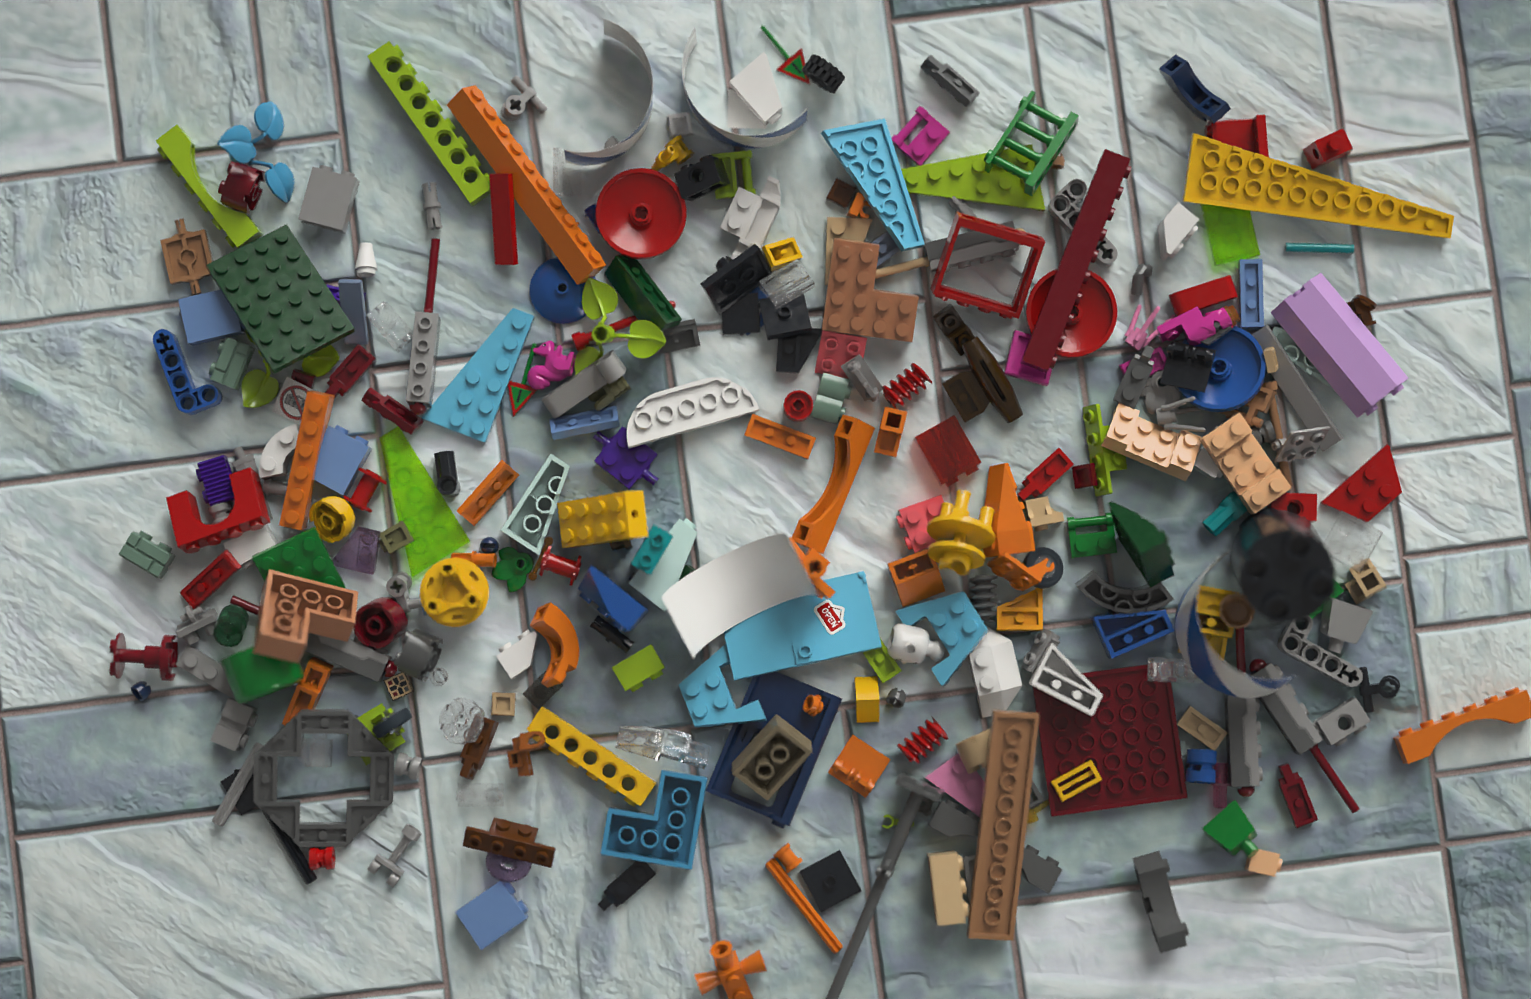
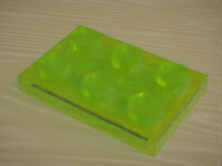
M1200 204L1215 266L1260 256L1250 211Z

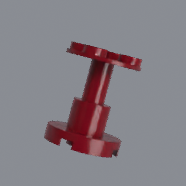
M118 633L116 639H111L110 653H113V662L110 663L109 667L110 676L120 679L123 675L125 663L144 664V668L159 669L162 681H173L176 674L172 673V668L177 667L176 663L178 662V642H173L176 636L164 635L161 646L146 645L144 650L126 649L125 636L123 633Z

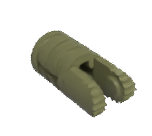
M621 376L614 382L605 384L589 395L588 398L591 402L595 401L594 407L597 411H600L628 390L630 391L631 387L624 377Z

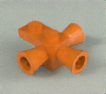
M789 537L819 596L818 598L830 599L836 591L820 578L825 574L830 562L814 548H809L804 554L793 538Z
M729 941L716 942L711 947L710 954L714 958L717 970L694 974L702 996L722 984L728 999H753L745 975L767 971L760 950L739 961L737 953L732 949V944Z

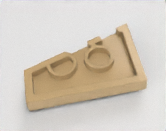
M827 217L825 286H827L833 239L839 238L864 242L872 219Z

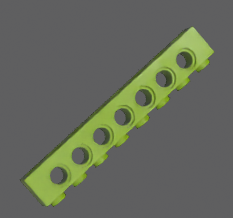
M388 41L367 57L473 207L491 194L489 174L487 172L484 175L478 168L481 166V163L474 154L470 156L466 151L469 146L463 137L457 138L453 130L456 129L449 117L446 119L440 114L443 111L442 107L436 99L431 101L427 94L430 93V90L423 81L419 83L414 77L418 73L411 63L405 64L402 59L405 55L397 44L393 47L391 42ZM393 63L400 64L397 72H389L390 65ZM407 81L412 82L413 86L410 90H402L403 83ZM425 100L426 104L422 109L414 108L416 101ZM437 118V126L433 128L427 126L429 119ZM444 136L451 137V143L447 146L440 145V140ZM458 154L464 156V161L461 164L453 163L454 156ZM469 173H476L477 179L474 182H466V176Z

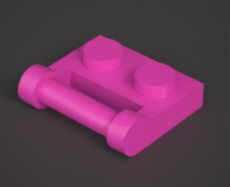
M921 106L915 110L916 114L902 130L891 138L893 144L918 166L922 165L950 133L949 130ZM923 119L927 125L907 146L903 141Z

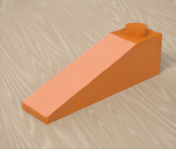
M1008 463L989 466L985 506L994 509L991 527L995 534V541L991 546L983 548L985 558L997 557L1005 552L1013 555L1035 551L1033 529L1030 521L1025 519L1022 511L1025 507L1023 502H1019L1016 495L1017 486Z

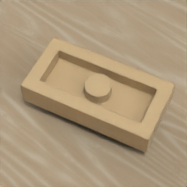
M1191 706L1186 709L1177 722V726L1214 751L1227 735L1225 730Z

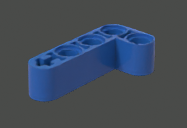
M165 329L156 331L153 335V344L177 408L185 414L194 415L219 405L222 401V393L218 388L209 384L198 388L195 387L176 335ZM164 336L169 338L166 341L168 348L166 345L161 343L162 341H164ZM172 356H177V365L170 367L168 364L169 359ZM180 377H184L186 380L185 386L178 389L176 382ZM209 390H214L215 398L207 402L205 399L206 393ZM188 398H192L194 402L193 407L186 410L184 402Z

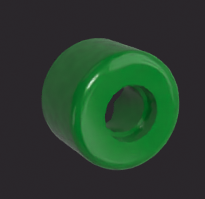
M254 646L220 660L234 699L240 704L248 703L299 683L304 678L300 662L295 663L254 653Z

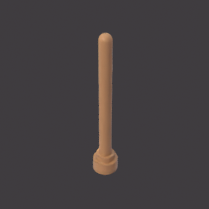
M1277 381L1263 383L1262 387L1273 390L1276 393L1275 395H1277ZM1274 396L1268 410L1270 421L1273 425L1276 439H1283ZM1286 461L1279 462L1280 471L1292 487L1289 464Z

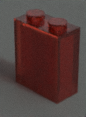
M955 415L914 438L915 443L940 486L946 484L949 487L959 481L957 477L961 474L966 473L969 476L979 470L977 465L981 461Z

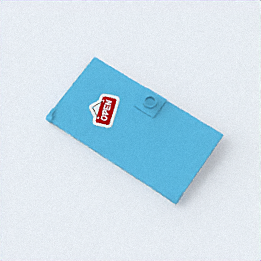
M864 571L823 580L836 591L830 599L824 597L820 599L816 595L794 598L768 608L725 631L724 636L734 681L882 648Z

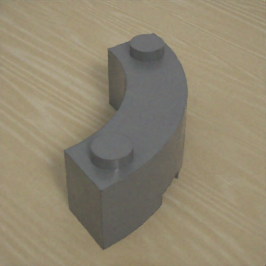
M1094 570L1075 583L1082 593L1096 604L1121 613L1152 611L1174 600L1162 583L1151 588L1148 584L1131 588L1119 587L1103 580Z
M1159 851L1132 858L1137 881L1143 895L1141 896L1146 914L1149 916L1151 929L1160 953L1187 946L1185 936H1188L1189 933L1186 923H1181L1167 876V873L1170 872L1167 859H1162Z

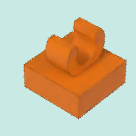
M857 192L855 194L847 216L856 218L859 215L864 219L869 218V215L863 212V207L871 208L867 201H864L865 198L861 193Z

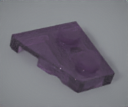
M358 526L333 558L335 566L373 575L376 571L381 531Z

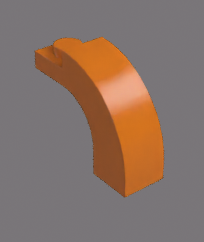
M549 602L537 608L530 627L547 640L550 647L551 660L541 682L547 688L561 684L566 678V673L576 669L579 660V642L571 621L562 610Z

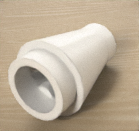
M360 243L355 266L357 276L362 278L374 277L378 269L373 253V244Z

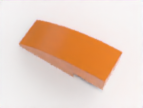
M312 657L308 661L304 671V678L297 684L282 721L283 725H286L301 709L316 708L333 670V665L316 657Z

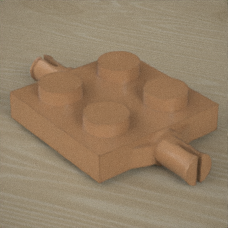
M177 219L175 224L178 233L171 238L160 240L170 284L190 283L192 295H199L201 291L198 281L204 277L211 276L206 265L213 262L207 233L204 229L195 232L186 231L184 219Z

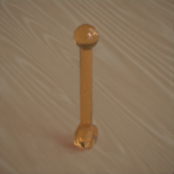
M549 536L544 539L545 545L533 571L528 575L531 581L537 579V571L544 552L547 551L549 545L553 544V539Z

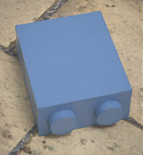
M221 290L178 299L187 341L191 346L245 334L244 326Z
M336 425L335 428L328 426L321 445L314 480L347 496L360 472L358 469L363 467L372 448L367 446L369 441L359 436H356L355 439L347 435L349 431L339 425Z
M500 880L455 912L481 950L529 917L527 915L529 909L522 900L518 901L514 896L516 890L509 881Z

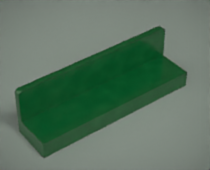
M623 255L614 257L604 274L636 318L654 323L662 332L666 328L678 326L682 318L639 261Z

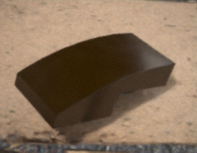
M949 304L932 318L956 352L962 356L965 353L961 345L975 336L963 322L953 305Z

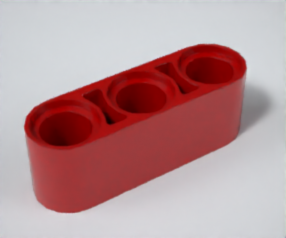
M1231 275L1168 295L1175 317L1195 307L1201 310L1238 297Z

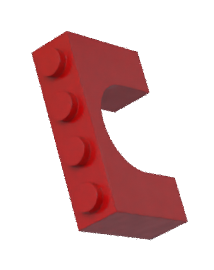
M251 467L229 474L234 493V506L229 516L217 524L209 525L202 522L196 497L186 490L166 498L178 548L186 554L196 553L200 551V548L208 545H218L222 540L240 537L244 532L259 530L264 525L271 523L259 474Z

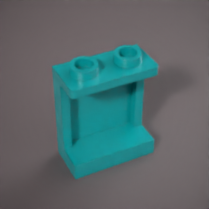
M654 524L630 565L651 575L671 542L673 535Z

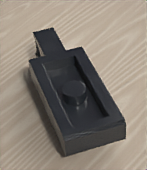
M635 861L607 886V889L603 891L606 897L598 905L603 911L612 904L616 907L620 904L622 905L656 875L655 871L647 862Z

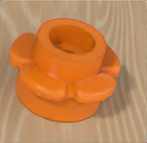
M808 695L803 703L804 712L812 717L821 713L824 706L821 696Z

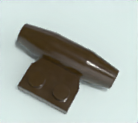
M977 336L962 344L961 346L971 371L960 372L944 381L942 385L963 421L966 423L983 413L989 403L992 404L1007 423H1011L1021 417L1023 412L1015 391L994 355Z

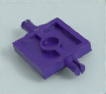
M622 426L609 439L600 431L594 435L593 439L603 445L602 451L594 460V463L628 490L642 478L652 486L659 480V478L648 471L658 454L646 444L628 449L627 429Z

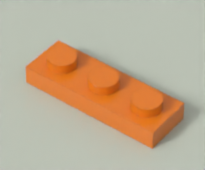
M752 414L744 436L805 459L809 458L816 437Z
M501 460L456 511L475 526L518 478L519 474Z

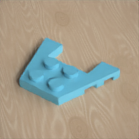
M963 591L896 611L902 623L911 626L916 625L927 617L949 652V657L931 668L941 686L948 684L949 679L962 666V662L968 654L972 653L989 631Z
M726 644L679 684L696 728L732 723L743 724L754 721L764 722L767 720L759 700L738 709L736 708L721 670L722 667L731 664Z

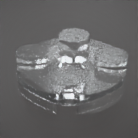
M456 698L454 699L455 701L447 704L442 709L439 717L440 729L443 730L444 737L452 743L462 745L473 743L478 739L483 729L484 710L472 700ZM464 715L465 724H463V726L460 727V723L457 722L458 719H461Z

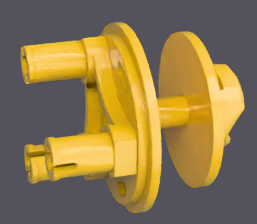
M962 490L956 491L954 505L948 502L942 503L940 516L930 520L926 528L927 533L938 541L929 546V557L939 563L940 570L945 568L951 569L959 576L968 574L970 569L983 566L985 555L979 549L989 547L995 541V534L991 527L994 509L983 506L980 508L978 520L970 518L967 509L971 493L967 490H964L963 494Z
M448 558L434 564L424 575L420 586V600L425 612L437 623L449 627L465 626L475 621L485 610L489 599V585L482 570L474 563L461 558Z

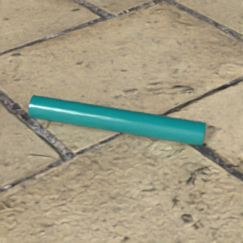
M1285 244V252L1354 253L1355 250L1354 244Z

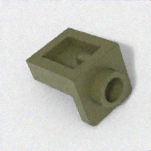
M404 521L379 533L381 540L378 542L384 552L388 551L392 555L397 553L396 551L414 542Z

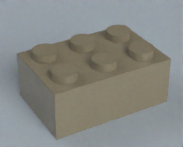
M776 714L732 762V774L768 801L812 753L811 740Z

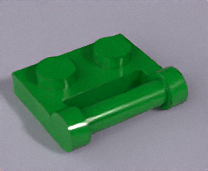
M1105 513L1103 516L1078 519L1067 517L1071 558L1117 553L1111 513ZM1106 524V531L1076 535L1075 528Z

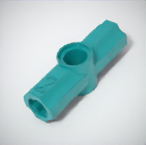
M1234 491L1227 495L1218 504L1219 507L1202 522L1204 527L1215 537L1232 521H1236L1247 511V508Z

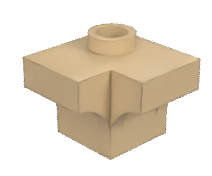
M1048 496L1023 502L1027 521H1030L1035 532L1047 530L1048 525L1064 521L1063 512H1056L1050 507Z
M1369 558L1349 569L1354 579L1346 583L1345 587L1356 605L1387 588Z

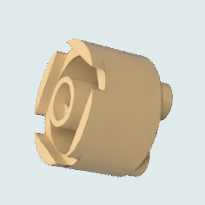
M990 728L955 744L968 774L981 769L979 765L982 768L986 767Z

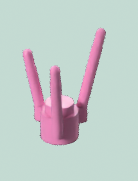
M1140 304L1137 306L1130 326L1124 334L1127 337L1125 342L1129 346L1140 351L1142 347L1144 348L1158 335L1157 329L1149 337H1147L1148 334L1145 331L1159 312V306L1154 309L1141 329L1136 327L1134 330L1142 308ZM1173 314L1165 322L1175 318V314Z

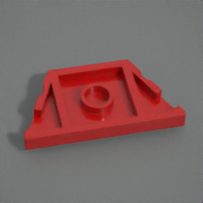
M1386 444L1325 497L1321 503L1364 522H1369L1402 493L1390 446Z

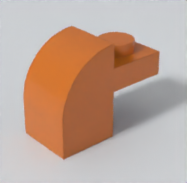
M889 407L884 408L874 453L896 458L907 416L906 411Z

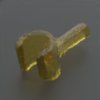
M1048 799L1039 806L1028 810L1027 824L1039 820L1037 813L1049 805Z

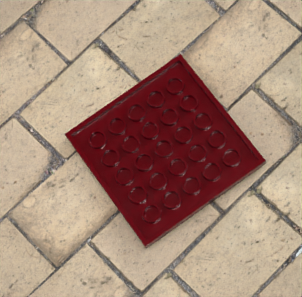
M1168 662L1081 673L1103 695L1093 716H1089L1032 686L1036 713L1040 715L1038 731L1051 817L1188 798ZM1092 760L1102 781L1061 802L1050 781ZM1087 767L1083 769L1082 771L1058 783V786L1060 787L1070 782L1071 780L1088 772L1089 770H1091V768ZM1094 774L1062 791L1063 795L1094 779Z

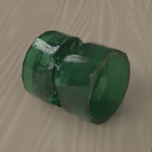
M228 605L221 610L213 630V636L220 645L233 647L241 643L249 622L247 611L238 605Z

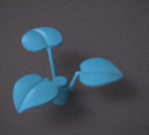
M269 101L258 105L254 112L255 124L262 131L260 136L251 140V133L245 126L235 125L221 136L217 145L229 154L230 160L233 162L270 168L265 172V181L269 189L282 202L288 203L294 189V176L291 169L282 162L276 163L274 166L272 163L254 160L256 148L253 144L265 138L266 135L271 140H277L283 133L284 121L279 108Z

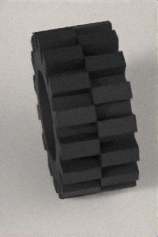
M812 54L802 68L803 73L807 75L808 79H811L820 88L822 87L825 91L833 94L845 79V76L837 67H834L832 63L815 54Z

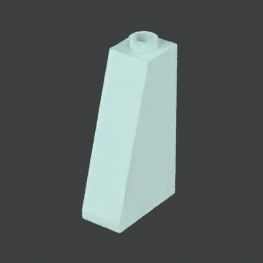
M679 518L668 532L673 535V538L652 574L648 575L639 569L629 582L632 587L664 612L667 607L662 596L678 582L698 533L694 530L697 526L687 518L684 521Z

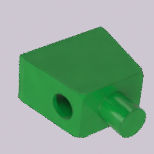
M1233 800L1202 828L1208 838L1232 856H1235L1242 850L1248 858H1251L1259 850L1252 842L1257 836L1256 830L1236 800Z

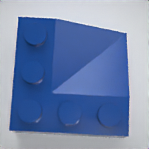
M593 566L589 568L577 588L581 591L579 595L589 604L591 601L595 602L599 606L597 610L606 618L610 615L614 619L612 624L622 632L627 630L632 632L649 611Z

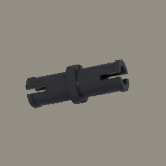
M598 615L594 619L596 622H592L590 627L603 635L608 643L611 641L627 654L631 649L629 647H632L635 642L618 631L619 629L616 626L613 627Z

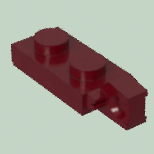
M358 344L331 374L327 382L330 387L325 393L335 395L334 399L339 394L343 397L377 359Z
M371 387L366 391L361 400L369 408H373L383 418L392 421L402 431L410 435L417 431L424 422L422 418L413 414L408 408L389 395L384 397Z
M1289 763L1278 766L1282 778L1278 779L1279 787L1295 828L1317 821V815L1302 777L1299 776L1298 772L1292 773Z

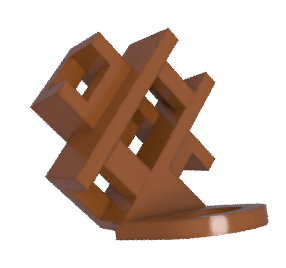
M540 731L520 733L519 737L512 739L514 750L507 751L509 767H517L518 776L534 775L530 751L543 746L546 740L544 734ZM532 737H540L538 743H528Z

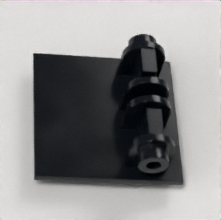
M1171 341V344H1168L1167 347L1168 356L1160 384L1205 393L1216 350Z

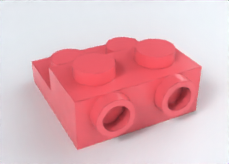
M942 495L898 510L899 515L896 518L900 529L905 528L907 533L904 540L908 550L912 549L916 553L938 542L927 533L926 528L930 520L940 516L941 504L944 503Z

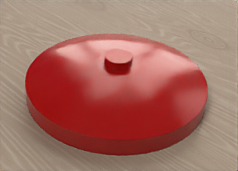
M634 168L617 174L603 187L596 204V223L604 241L617 253L633 259H650L667 252L681 237L686 223V203L681 197L678 186L666 175L652 169Z
M1056 270L1043 276L1029 294L1026 303V322L1031 334ZM1090 271L1091 274L1086 285L1083 283L1079 292L1083 293L1078 306L1073 305L1071 313L1074 314L1070 327L1065 326L1063 334L1066 335L1062 348L1057 347L1054 354L1056 356L1078 358L1089 355L1105 344L1113 333L1117 321L1115 296L1105 280Z

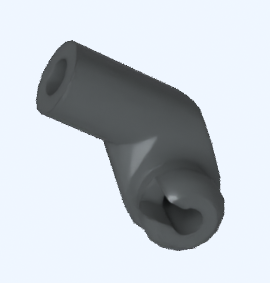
M1143 263L1138 266L1132 277L1131 294L1142 295L1144 276L1150 277L1152 275L1151 265Z

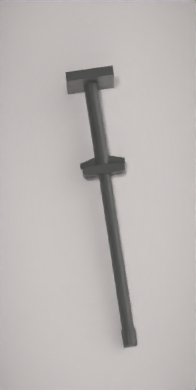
M905 772L898 775L895 784L911 790V793L881 865L876 870L875 875L877 877L826 999H838L885 885L894 873V867L924 796L938 802L943 798L946 790L942 788L939 790L928 785V782L909 777Z

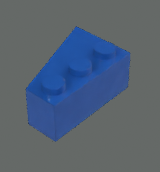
M1166 610L1090 617L1108 659L1115 658L1175 631Z

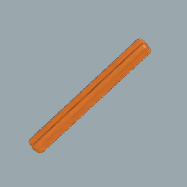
M775 858L770 859L765 864V867L832 953L839 952L843 948L841 942Z

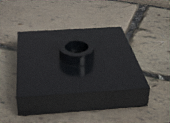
M803 291L759 299L767 341L812 332Z
M840 850L799 871L821 912L861 891Z

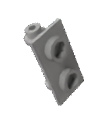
M860 354L841 366L864 401L871 400L874 402L879 399L880 396L878 394L882 391V385Z
M1043 628V631H1040L1035 636L1034 644L1030 652L1025 655L1021 668L1033 674L1048 644L1052 643L1057 648L1060 643L1058 641L1060 636Z

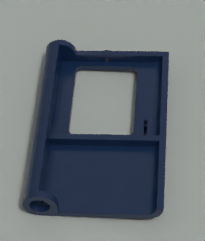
M776 671L754 676L740 706L742 707L759 700L767 720L743 724L733 723L705 791L773 819L771 824L784 829L785 825L790 826L842 698ZM808 695H820L821 701L824 704L821 713L814 717L803 710V703ZM777 714L811 740L812 753L780 787L773 805L766 806L731 790L735 776L732 774V762L747 747L753 734L759 733Z

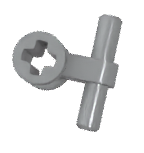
M518 76L511 80L522 94L520 96L512 95L508 97L503 104L501 115L505 120L510 122L518 120L528 102L540 114L547 110V107L536 96L537 93L532 87H528Z
M397 572L386 584L388 593L396 597L397 603L405 613L411 612V609L422 608L420 599L410 600L408 590L412 586L411 576L406 572Z

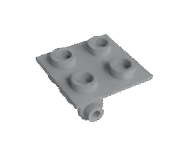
M1330 426L1292 431L1287 439H1276L1271 445L1272 450L1277 452L1274 462H1289L1294 459L1313 457L1325 439Z

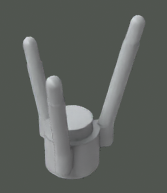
M1194 396L1172 404L1161 405V408L1156 409L1158 426H1164L1165 430L1206 431L1202 427L1172 424V422H1177L1176 415L1203 410L1196 406L1175 410L1178 406L1194 401L1196 399Z

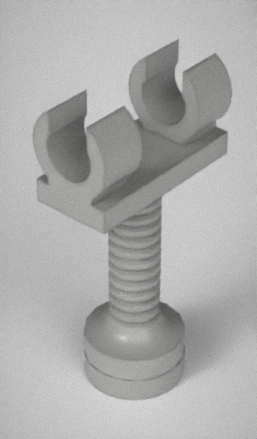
M406 824L401 831L404 836L389 859L377 854L367 869L375 874L383 864L392 870L393 873L386 881L392 887L396 885L405 872L395 864L410 842H417L422 834L410 824Z

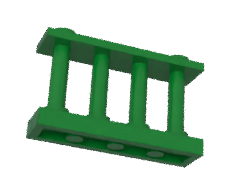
M1032 90L1028 97L1024 96L1018 105L1019 111L993 150L990 149L984 158V162H986L985 171L987 173L991 171L994 165L1006 170L1023 180V183H1025L1024 193L1033 196L1077 127L1079 115L1072 111L1067 118H1060L1034 104L1035 92ZM1028 112H1031L1058 126L1057 129L1059 131L1056 136H1049L1023 122V119ZM1019 129L1045 143L1047 150L1044 154H1038L1011 138L1016 130ZM1005 147L1034 161L1036 167L1033 172L1030 170L1027 172L1001 158L1000 155Z

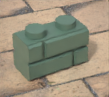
M226 337V340L221 341L218 346L217 353L220 355L217 362H213L209 369L210 380L239 391L255 348Z
M142 530L139 533L133 531L119 552V556L151 575L162 579L176 556L171 553L172 548L162 542L159 545L151 541L153 537Z

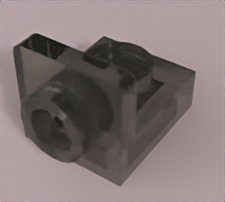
M546 671L523 693L538 710L563 687L562 683L549 688L544 686L541 682Z

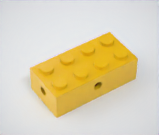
M623 491L557 503L562 548L586 547L648 537L643 491Z

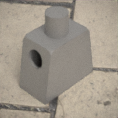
M1335 598L1327 600L1323 606L1320 632L1331 637L1327 649L1341 653L1344 641L1356 644L1373 611Z

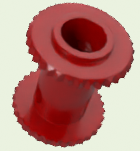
M359 468L358 470L364 473L351 498L345 495L343 498L349 501V504L362 511L372 512L373 510L368 508L367 505L379 483L387 485V481L368 469Z
M549 545L547 551L544 552L539 567V575L542 576L544 570L551 571L570 578L569 585L572 586L574 580L578 577L582 556L579 555L577 561L550 553L552 546Z

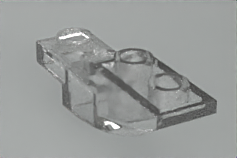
M1148 658V681L1206 684L1193 673L1184 659Z
M647 726L620 727L615 748L657 761L662 756L705 769L707 766L711 747L691 740V734Z

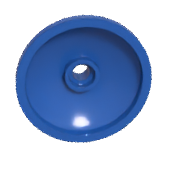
M557 257L541 264L533 274L530 282V298L536 311L546 320L557 324L574 323L586 316L582 307V293L585 283L577 285ZM561 284L567 286L564 292L558 290Z

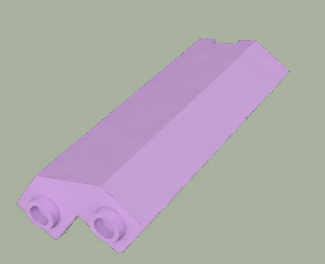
M1322 273L1302 285L1301 289L1288 296L1270 312L1357 418L1364 413L1369 416L1379 408L1376 404L1390 393L1394 396L1404 388L1402 383L1408 379L1407 375Z

